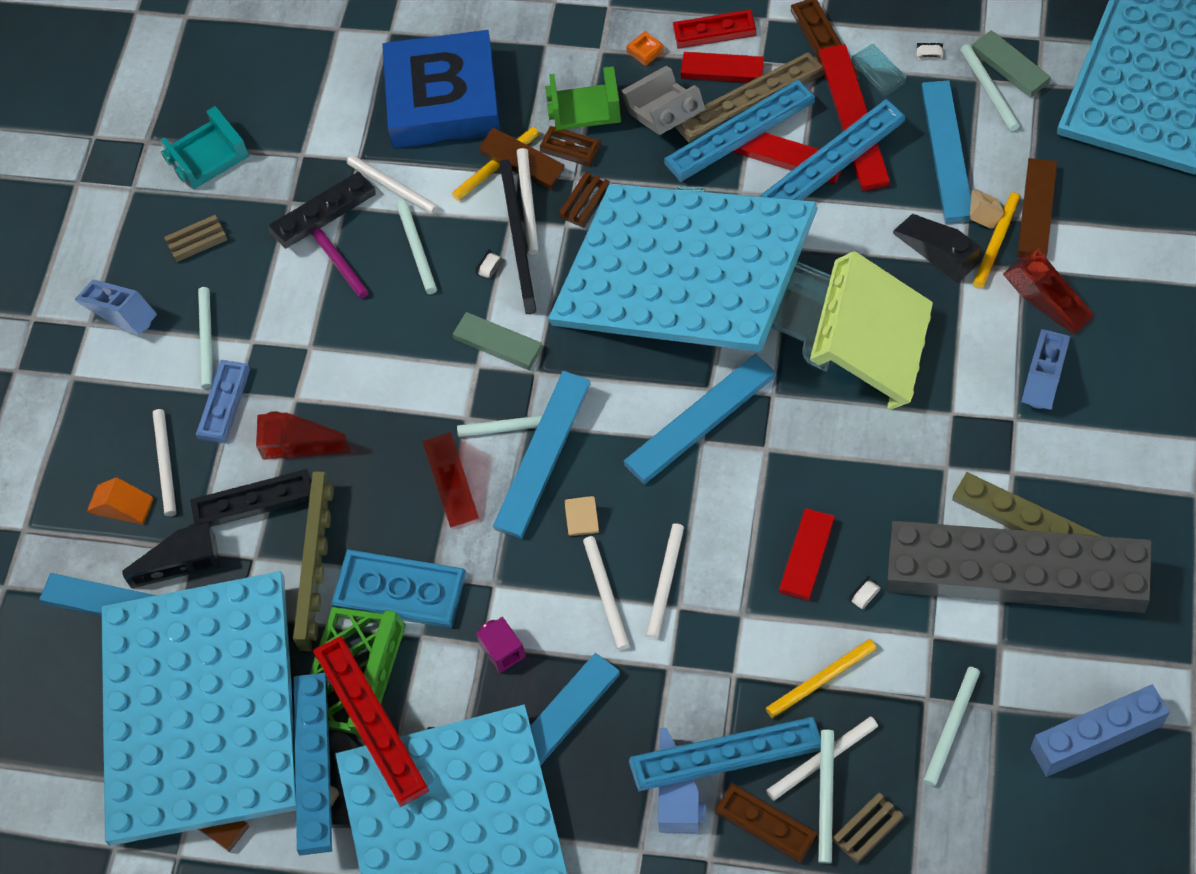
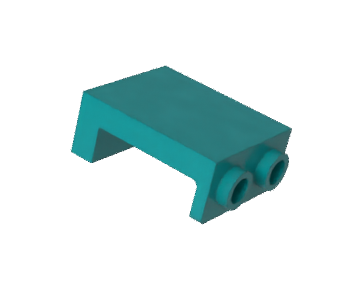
M216 106L206 111L210 122L172 144L165 137L160 140L164 148L161 151L163 158L168 165H175L176 168L174 170L182 183L187 181L193 190L249 157L243 139Z

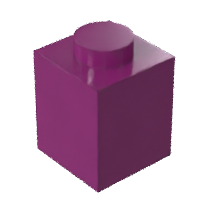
M503 616L497 620L486 622L480 628V631L476 632L481 648L499 674L526 657L523 644Z

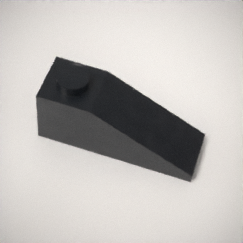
M912 213L893 230L895 236L957 283L977 266L981 246L958 229Z
M208 522L193 523L187 528L178 529L122 570L123 577L132 589L219 568L220 561L216 536Z

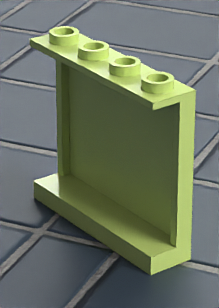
M856 251L840 257L834 262L810 360L817 365L824 364L830 360L889 396L887 408L890 410L910 403L914 395V384L920 368L919 362L925 345V336L931 319L930 313L933 302Z

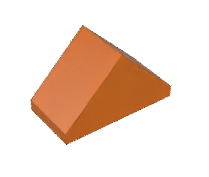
M115 477L97 485L87 512L93 515L144 525L154 498Z

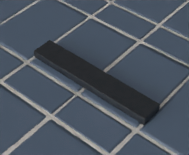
M509 159L499 161L525 314H532L537 311L511 162Z

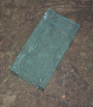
M874 43L854 54L851 58L852 63L884 96L907 82V77Z

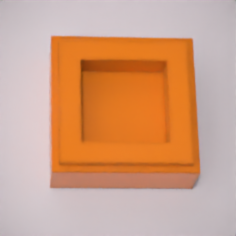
M644 31L626 46L628 54L644 66H647L664 52V44Z

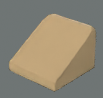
M973 189L971 192L970 219L993 229L1003 216L1004 210L997 198L980 190Z
M595 497L566 499L565 510L569 537L599 533Z

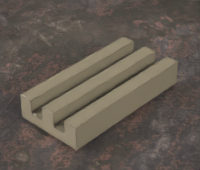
M216 215L164 237L176 263L227 240Z
M879 792L833 837V841L858 864L903 819L904 815L900 811L897 812L893 808L894 805L890 802L885 801L884 796ZM879 805L881 809L846 843L844 839ZM889 814L891 818L855 852L852 848Z

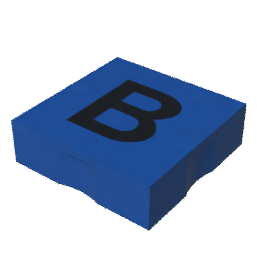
M489 30L382 43L388 131L393 149L432 144L448 139L465 140L487 137L493 127L500 131L498 103L494 85V62Z

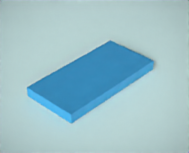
M347 549L331 605L337 608L384 614L385 610L396 611L403 621L452 629L466 577V570L464 568Z

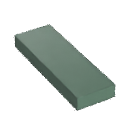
M992 30L972 44V49L977 56L1030 98L1050 83L1051 76Z
M468 312L464 314L452 334L453 339L529 371L543 349L542 342Z

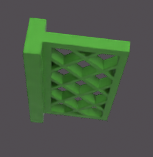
M332 607L319 647L339 636L346 639L358 631L363 641L349 650L354 656L363 649L368 648L370 652L369 658L359 667L381 704L406 624L396 611L385 610L384 614ZM339 617L349 618L353 625L338 634L335 628ZM371 622L380 623L377 632L366 638L361 628ZM315 656L310 674L324 673ZM331 684L327 686L328 695L335 691ZM341 701L328 708V718L331 720L329 721V730L344 731L361 738L350 717L348 723L336 722L333 714L344 708Z

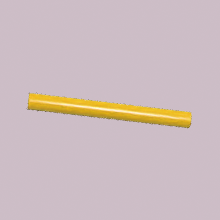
M532 126L517 140L528 145L539 136V131ZM494 160L488 162L452 192L453 197L460 201L499 169L500 163Z
M1011 192L1003 209L1004 214L997 223L973 281V285L976 288L981 289L986 283L1021 198L1016 192Z
M868 639L767 706V713L771 718L776 717L877 649L876 645L871 639Z

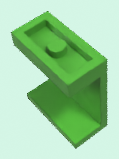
M614 66L603 68L605 85L559 91L556 89L555 74H549L550 86H545L549 120H555L556 130L621 122Z

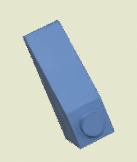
M94 279L75 298L77 303L123 331L137 335L147 330L151 325V321L157 315L138 291Z
M1041 329L1026 381L1022 403L1029 404L1038 409H1052L1070 336Z
M660 728V750L676 747L668 729ZM693 779L659 787V832L699 833V822H706V802H699V791Z

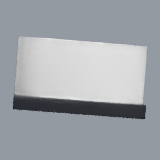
M917 43L918 60L943 59V43Z
M488 249L475 269L476 275L490 279L502 262V257L493 254Z
M867 576L849 596V601L860 609H864L881 587Z

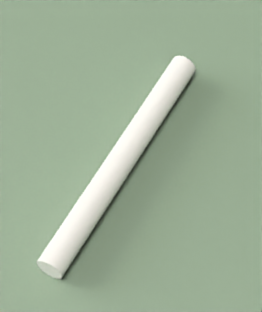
M521 148L517 150L527 253L533 255L537 254L539 250L528 150Z
M354 155L349 156L347 159L349 166L429 214L434 215L438 211V205Z
M157 409L153 411L164 515L172 517L177 512L164 410Z
M672 524L646 637L651 640H658L684 530V526L681 524Z
M590 536L583 540L617 649L623 651L628 649L630 645L595 537Z
M868 717L834 742V758L878 727L873 717ZM821 751L768 788L766 791L770 798L775 801L820 769Z

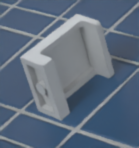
M668 66L621 90L628 114L658 135L706 110L699 88L693 85L685 89L677 84L672 69Z

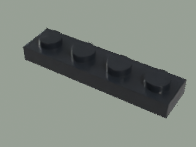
M358 171L269 224V232L287 249L312 234L315 230L322 228L375 196V187Z
M305 469L190 499L194 523L208 522L213 527L309 502L311 490L309 472Z

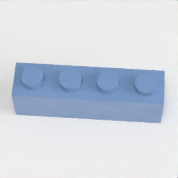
M1151 684L1036 734L1030 749L1045 776L1048 777L1162 727L1170 712L1154 685Z

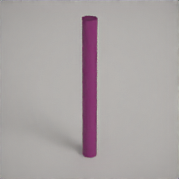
M322 229L315 230L312 236L360 299L365 298L369 291Z

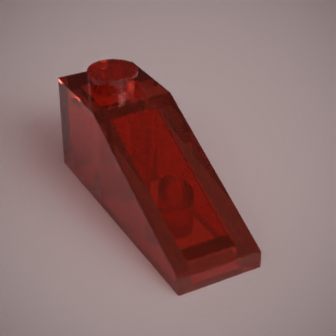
M1039 249L1022 255L1003 273L1005 278L1024 299L1072 335L1076 334L1094 316Z
M271 411L267 414L257 415L256 447L262 460L350 453V446L344 433L287 412Z
M449 432L422 441L450 528L478 519L479 516L452 433Z

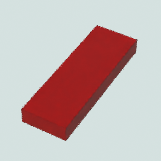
M751 9L673 22L677 49L756 36V27Z
M684 52L681 79L749 83L763 75L764 56Z
M805 508L779 593L810 601L835 516Z

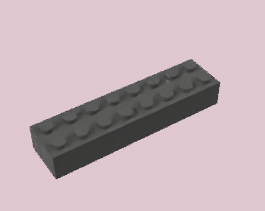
M892 521L887 579L888 593L1146 613L1150 601L1151 540Z

